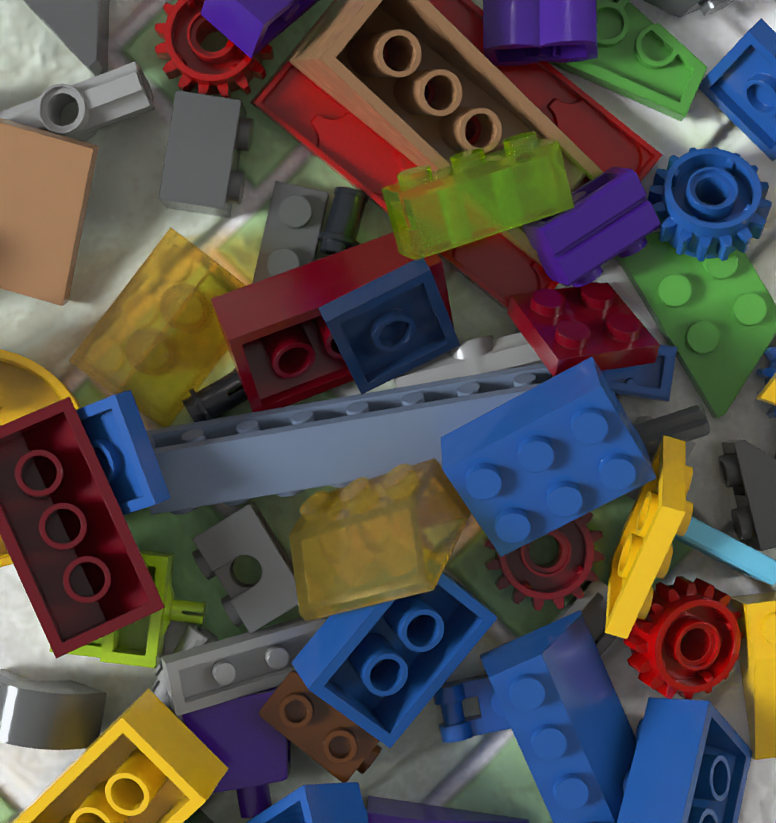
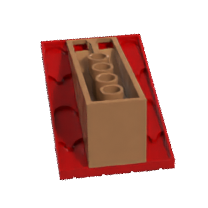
M334 0L250 102L356 190L367 194L366 196L369 197L370 201L374 202L401 226L406 228L419 223L439 257L447 264L453 266L506 310H508L510 295L530 293L538 289L553 290L559 284L547 276L537 257V251L533 249L522 228L523 223L612 166L632 169L637 173L641 182L663 156L548 62L541 61L519 66L493 65L485 57L483 50V10L471 0Z

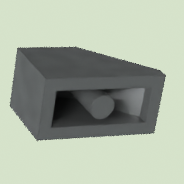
M23 0L94 76L108 72L110 0Z

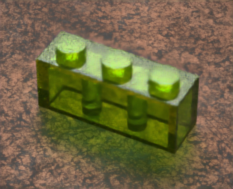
M526 132L504 139L502 141L504 149L485 155L483 148L472 149L451 156L452 166L432 172L430 165H424L398 173V183L383 187L382 192L399 254L419 260L574 208L559 141L539 139L536 132Z

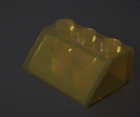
M170 227L69 361L113 395L131 390L139 412L163 427H170L185 407L182 400L191 396L188 390L194 388L195 392H197L228 351L211 299L246 285Z
M435 458L411 466L408 463H404L393 468L389 473L371 479L361 477L346 487L330 492L321 490L306 499L300 507L301 516L289 534L299 614L305 621H310L435 589L471 515L470 510Z

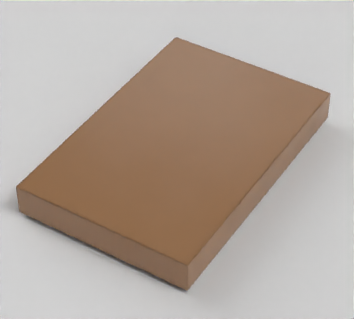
M0 118L1 289L60 306L65 305L69 301L99 146Z

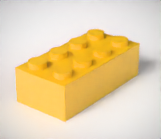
M148 688L11 823H183L207 801L229 768Z

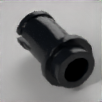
M348 187L335 188L325 232H320L317 238L322 243L320 252L329 256L360 244L356 239L365 205L369 199L366 196L367 194Z
M234 368L232 372L198 392H195L194 388L188 390L191 396L185 398L182 402L193 421L200 422L216 419L245 402L247 397L242 386L227 393L241 384L236 368Z

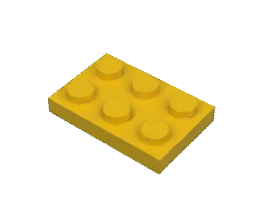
M663 435L652 460L656 479L641 486L610 557L605 633L624 639L628 638L637 618L644 620L647 617L653 599L652 584L656 577L660 579L665 578L673 554L671 543L675 535L682 537L685 535L692 518L693 502L687 501L686 495L691 484L693 468L686 465V441Z

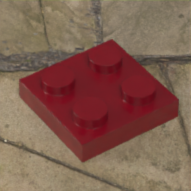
M591 282L581 287L553 290L538 289L530 293L510 295L507 310L508 316L553 377L590 357L594 358L601 371L656 362L660 344L608 282Z

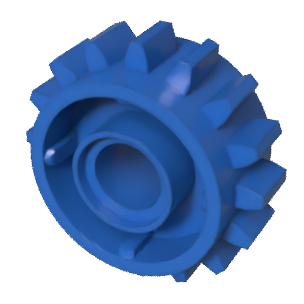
M694 147L690 148L689 152L681 157L675 155L669 157L667 170L660 168L656 170L653 185L650 186L647 198L651 202L661 223L658 236L660 242L667 241L676 249L677 254L682 255L684 253L696 257L698 261L703 262L705 259L718 257L722 261L727 260L729 254L736 249L742 253L748 251L752 238L759 239L761 237L772 206V202L765 199L769 184L768 182H760L757 175L759 168L756 165L751 166L740 157V154L721 150L718 147L698 150Z

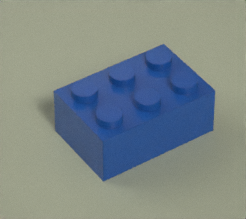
M593 357L580 362L441 437L442 470L501 557L656 479L646 445Z
M397 534L291 663L308 690L391 748L498 617L474 594Z

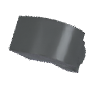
M0 669V742L44 750L86 749L100 736L107 693L73 680L35 681L11 671Z

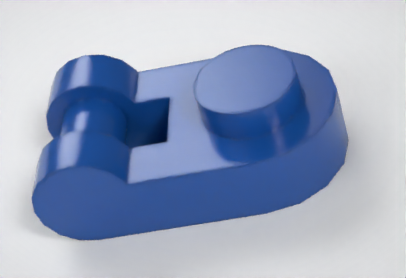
M487 674L445 682L433 696L434 704L440 705L444 722L439 724L443 743L459 742L473 736L511 729ZM477 696L480 714L465 717L462 700Z

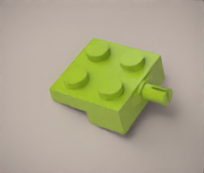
M139 549L165 608L67 654L100 658V662L156 668L162 662L161 657L163 656L165 633L171 622L178 621L203 625L206 614L200 613L206 611L207 604L206 602L174 599L175 594L172 587L174 553Z

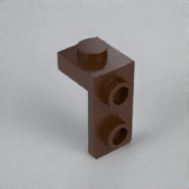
M295 670L289 672L259 711L262 719L342 783H347L356 770L360 774L365 773L382 750V747L378 745V739L308 690Z

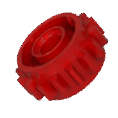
M178 0L175 5L165 3L163 9L168 16L166 23L155 24V31L165 42L155 46V52L159 59L170 60L162 68L169 80L181 75L178 83L181 91L191 92L195 88L199 94H215L231 99V93L239 89L246 95L251 93L249 82L254 77L262 80L265 79L267 75L261 64L262 60L274 59L272 46L266 45L252 58L247 56L229 39L221 50L216 52L206 51L202 49V42L205 37L210 33L220 31L201 15L205 0Z
M676 576L674 585H666L662 582L657 583L656 590L653 591V599L647 617L644 620L637 618L628 638L624 639V644L630 647L632 653L627 659L628 665L640 672L637 678L651 689L656 690L669 699H672L676 693L686 700H692L694 693L702 691L707 694L711 693L712 687L729 677V672L732 670L736 660H739L740 642L744 638V633L740 631L737 620L741 617L740 611L728 606L731 597L716 589L714 585L699 578L692 582L682 576ZM687 633L686 638H685L684 641L681 643L682 638H683L684 635Z

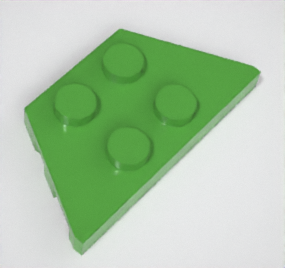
M652 232L646 236L648 243L642 250L628 257H615L669 346L677 347L676 358L713 419L720 418L726 414L776 334V303L745 253L736 249L724 261L719 257L705 259L704 262L698 261L696 257L684 253L682 255L677 254L676 249L667 241L660 242L658 239L659 232Z

